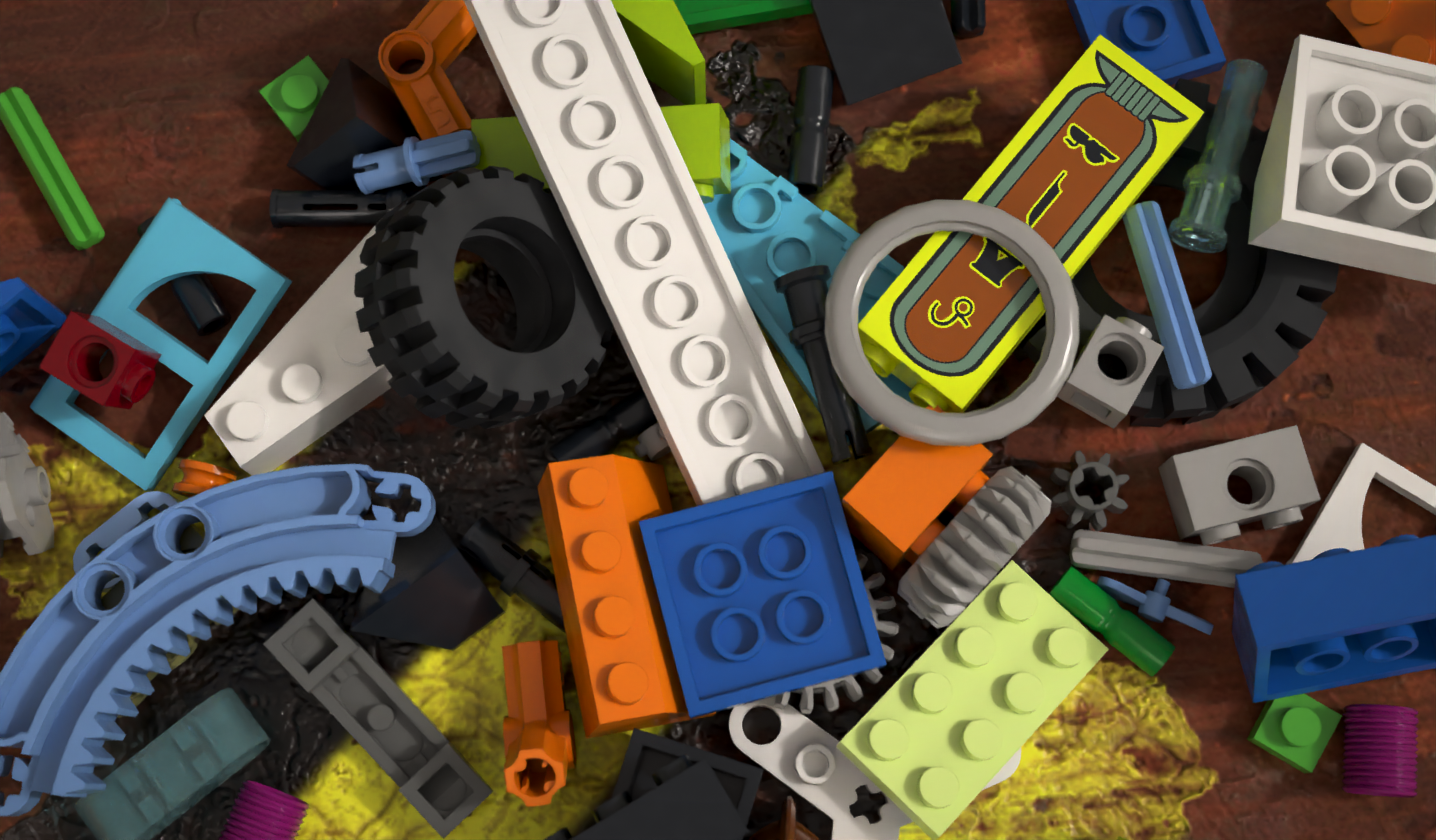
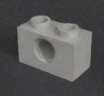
M1297 425L1174 455L1158 468L1180 540L1200 536L1203 546L1240 537V525L1262 520L1265 530L1277 529L1303 520L1301 510L1321 500ZM1229 475L1240 476L1249 483L1252 489L1250 504L1239 503L1231 497L1227 488Z

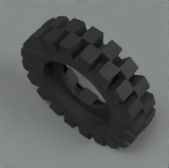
M1179 78L1173 89L1203 110L1204 114L1187 139L1148 186L1174 188L1191 195L1212 213L1222 230L1227 252L1224 275L1214 294L1202 305L1192 310L1212 376L1203 385L1190 389H1177L1174 386L1164 351H1162L1128 412V415H1130V425L1162 427L1172 418H1181L1182 424L1186 425L1213 418L1224 408L1231 406L1234 409L1260 392L1300 357L1298 352L1314 339L1328 313L1320 309L1321 305L1335 292L1339 263L1248 244L1254 184L1270 128L1262 132L1251 123L1260 108L1257 105L1231 92L1222 107L1207 102L1211 84ZM1089 258L1071 280L1079 305L1080 341L1074 363L1091 333L1105 314L1115 320L1117 317H1126L1140 323L1151 332V340L1162 345L1153 316L1131 311L1109 296L1094 274ZM1046 312L1012 352L1019 363L1029 357L1037 364L1040 359L1046 337ZM1113 354L1098 355V365L1103 374L1115 380L1127 378L1126 366L1119 357Z

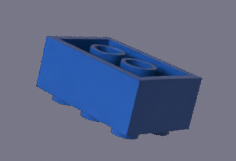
M1409 534L1400 535L1385 541L1381 546L1352 552L1345 548H1335L1324 551L1311 560L1286 565L1280 562H1265L1251 567L1246 573L1236 574L1232 634L1253 703L1436 668V535L1422 538Z

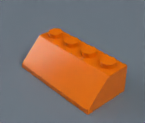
M614 454L548 463L537 487L586 739L632 731L634 728L643 729L714 716L716 712L692 719L689 717L639 521L673 513L663 465Z

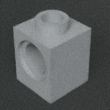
M1105 314L1091 333L1057 397L1114 429L1128 414L1162 353L1164 346L1151 340V332L1140 323L1126 317H1117L1115 320ZM1113 354L1119 357L1126 366L1127 378L1115 380L1103 374L1098 365V355Z

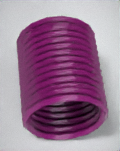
M1346 705L1343 708L1346 711L1343 714L1346 717L1343 720L1346 723L1343 726L1346 730L1343 735L1346 738L1343 739L1345 752L1342 754L1345 758L1342 761L1345 765L1342 768L1345 771L1342 775L1345 778L1342 782L1345 785L1342 789L1347 793L1375 796L1415 797L1418 795L1415 791L1418 788L1416 786L1418 782L1415 780L1418 777L1415 773L1418 770L1415 767L1418 764L1415 760L1418 755L1415 752L1419 750L1416 747L1419 743L1416 740L1418 735L1415 733L1419 730L1416 727L1419 723V719L1416 717L1419 714L1417 710L1392 705Z
M250 780L242 781L243 787L239 788L238 798L234 799L235 804L231 806L233 810L229 812L230 817L226 818L227 823L223 825L224 830L220 831L222 836L218 837V840H295L294 837L299 836L297 831L301 830L300 825L304 823L303 818L307 817L306 810L310 809L309 804L269 786Z

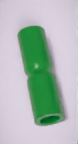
M1070 566L1048 593L1071 615L1092 631L1101 633L1107 643L1151 677L1163 667L1176 648L1175 645L1131 611L1122 609L1113 597L1073 566Z

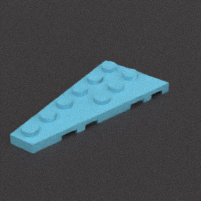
M730 139L731 194L714 195V201L704 204L756 321L820 413L803 350H797L795 345L790 343L788 333L793 329L784 294L776 292L774 281L792 271L818 265H827L833 277L834 270L849 246L860 234L828 210L822 211L799 194L797 187L782 176L776 177L750 158L747 155V150ZM889 255L877 264L865 283L858 307V324L904 270V266ZM832 277L827 281L828 290L830 287ZM875 373L893 393L912 404L914 403L908 395L912 389L892 373L887 378ZM858 404L866 434L880 426L881 423L874 420ZM845 435L846 440H847V444H848V446H849V445H851V444H850V441H849V437H848L847 435Z

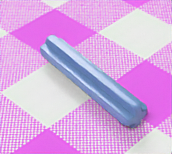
M1155 201L1137 203L1127 209L1123 215V222L1162 346H1164L1163 351L1174 386L1177 389H1190L1203 385L1211 379L1212 372L1160 206Z

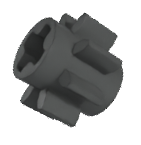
M1079 450L1070 457L1072 473L1064 469L1055 468L1050 474L1049 478L1052 482L1061 486L1059 493L1051 499V508L1061 506L1069 515L1066 521V528L1071 529L1080 520L1090 519L1093 529L1101 531L1106 527L1107 523L1104 509L1115 514H1121L1127 509L1128 504L1116 496L1118 489L1129 480V476L1123 474L1116 476L1112 469L1108 467L1110 454L1105 453L1097 462H1086L1084 454ZM1084 481L1087 487L1098 486L1101 495L1092 501L1090 496L1079 497L1075 488Z

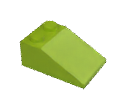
M611 0L645 76L684 105L706 104L705 59L674 0Z

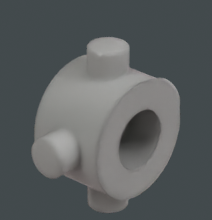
M659 423L645 430L637 438L640 444L634 447L636 454L640 458L648 455L651 461L657 460L671 452Z

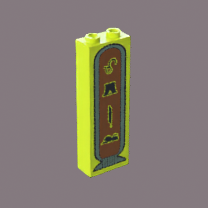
M1099 35L962 200H971L1002 209L1030 225L1054 249L1072 280L1121 220L1127 209L1134 204L1187 139L1204 114V111L1105 37ZM938 231L930 237L860 321L858 332L864 355L874 372L885 378L892 373L912 389L908 395L917 406L926 408L930 405L935 409L938 405L946 413H963L1046 310L1040 289L1029 270L1008 249L989 238L968 232Z

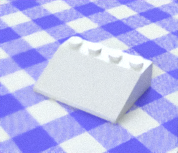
M1300 34L1293 44L1254 184L1248 244L1436 284V65Z

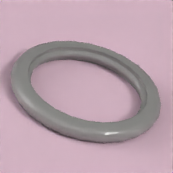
M934 199L904 206L875 221L851 243L834 270L825 300V338L832 365L848 394L874 420L901 436L938 446H972L1001 439L1031 423L1055 400L1072 371L1079 345V305L1070 275L1058 255L1030 225L1002 209L971 200ZM938 231L968 232L989 238L1008 249L1029 270L1040 289L1046 310L1045 341L1040 359L1028 379L1005 399L990 407L966 413L936 412L915 406L893 393L875 374L864 355L858 332L859 303L865 283L877 264L895 247L916 236Z

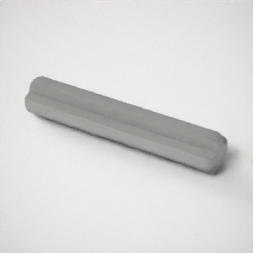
M1084 529L1074 531L1069 552L1071 564L1079 568L1235 588L1236 574L1246 573L1251 567L1264 563L1261 555L1252 551Z

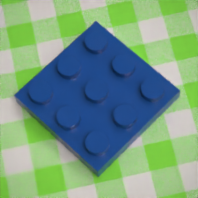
M832 471L639 521L690 719L887 665Z

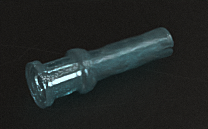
M1236 59L1228 63L1219 100H1217L1198 165L1193 166L1185 174L1183 188L1187 193L1179 218L1174 219L1170 223L1168 235L1173 242L1186 249L1202 253H1216L1225 249L1228 235L1224 230L1230 206L1240 199L1243 188L1241 179L1237 175L1239 165L1255 118L1259 98L1269 73L1267 70H1263V65L1255 61Z

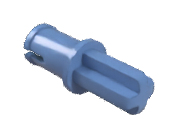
M462 130L422 141L416 136L407 137L401 146L368 154L355 155L353 158V168H365L366 172L356 173L354 177L359 189L364 194H371L377 190L413 182L416 186H425L431 177L476 167L479 164L481 149L474 132L470 130Z

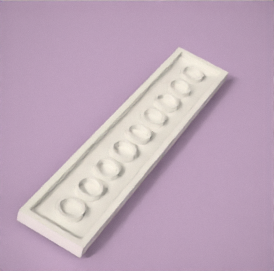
M463 0L696 505L699 506L825 473L611 0Z

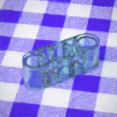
M226 688L206 699L102 781L107 784L104 791L87 794V797H81L74 808L97 840H151L254 759L269 745L271 740L234 690Z

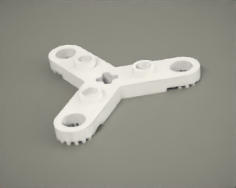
M776 696L733 708L729 719V732L735 746L771 775L832 819L830 840H899L900 827L913 822L836 747L839 743L837 739L788 703L784 709L776 708L774 705ZM758 706L773 710L781 723L778 737L773 742L765 745H758L748 740L742 729V721L746 713ZM1021 748L984 789L1006 780L1016 771L1021 759ZM862 785H865L871 794L882 792L885 797L886 804L878 808L880 820L872 824L869 823L865 816L853 817L850 812L849 805L854 804L858 800L855 789Z

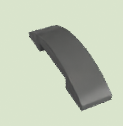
M311 599L263 644L308 693H313L400 787V793L443 839L493 792L472 765L418 705L315 599Z

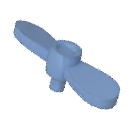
M1099 576L1096 583L1097 586L1115 600L1139 607L1138 614L1157 623H1162L1164 618L1168 617L1211 635L1214 627L1213 624L1170 605L1171 600L1166 597L1170 582L1158 578L1154 590H1147L1143 594L1114 579Z

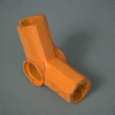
M430 0L406 29L392 32L383 40L379 47L378 60L383 74L421 141L462 130L471 131L472 119L445 74V70L478 33L463 0ZM419 59L424 61L422 67L415 73L407 75L397 72L399 67L408 60Z
M537 640L519 642L502 646L508 716L503 719L506 758L504 777L508 793L520 797L526 807H535L550 804L555 792L566 785L567 770L576 769V745L572 714L570 709L566 710L564 670L562 668V652L560 651L559 641Z

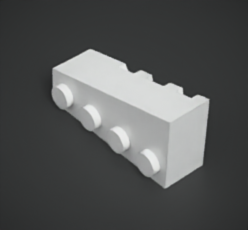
M376 225L204 415L238 465L251 476L272 472L392 388L388 384L392 375L384 364L376 368L367 351L374 347L369 332H360L356 311L364 308L363 298L355 297L354 294L355 273L368 267L360 262V253L366 239L376 234Z

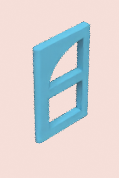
M168 197L90 315L104 319L162 354L158 361L190 382L193 387L147 456L76 406L74 401L80 392L52 375L49 376L31 403L30 408L35 414L42 416L143 490L153 491L292 281L184 207L178 199ZM208 273L230 276L256 289V292L210 361L135 310L142 300L164 283L191 274ZM108 350L105 351L104 354L101 356L100 362L102 361Z

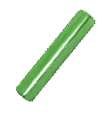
M11 87L5 92L0 93V119L69 243L77 250H86L92 245L101 242L105 236V231L29 96L20 87Z

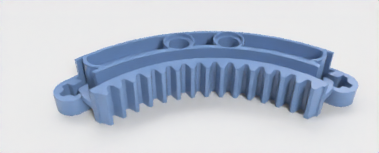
M369 465L302 466L256 474L211 488L170 506L121 536L86 564L50 600L19 640L0 673V749L1 747L22 749L21 754L32 755L31 759L15 757L12 778L16 781H22V790L19 795H8L5 804H3L4 793L0 791V817L20 816L31 811L39 802L43 792L62 797H87V794L104 791L107 784L95 776L93 771L95 767L113 765L115 758L103 748L104 742L123 741L126 736L115 722L117 716H137L139 711L129 697L133 692L151 695L154 692L147 677L149 671L168 675L172 671L165 655L167 652L184 657L191 653L186 637L188 634L203 640L211 638L209 619L230 626L234 623L232 606L248 614H253L257 612V595L259 598L277 605L281 603L283 588L288 593L298 598L306 597L309 584L318 591L328 594L331 593L336 581L337 585L345 590L356 592L362 580L363 586L374 593L381 594L389 579L394 578L396 566L392 563L396 536H415L423 532L432 523L436 513V503L431 490L418 477L405 473L374 471ZM367 481L380 483L376 487L375 493L381 498L400 499L404 489H411V496L421 503L419 512H408L405 522H398L397 514L390 508L372 505V511L376 520H364L363 517L367 514L371 505V490ZM202 522L205 528V539L202 545L194 552L183 554L180 547L181 534L189 525ZM121 577L125 588L123 599L114 608L105 610L101 601L102 590L109 581ZM0 755V777L9 775L14 756Z

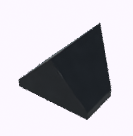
M341 58L287 167L322 190H358L359 187L354 174L366 171L365 168H353V158L355 155L368 154L401 146L404 140L411 136H416L420 141L421 139L393 92L348 58ZM439 175L431 177L429 179V182L437 181L443 178V176Z
M434 515L432 523L423 532L415 536H396L392 563L396 566L394 578L389 579L381 594L374 593L364 586L350 631L454 651L502 616L505 611Z

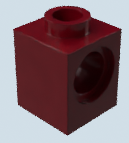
M70 311L39 368L104 407L131 409L132 405L142 400L151 389L156 377V372L153 369L162 354L98 316ZM110 349L113 354L114 365L111 373L103 379L99 371V362L104 352Z

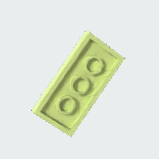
M1011 560L847 733L836 747L932 840H936L1109 649Z

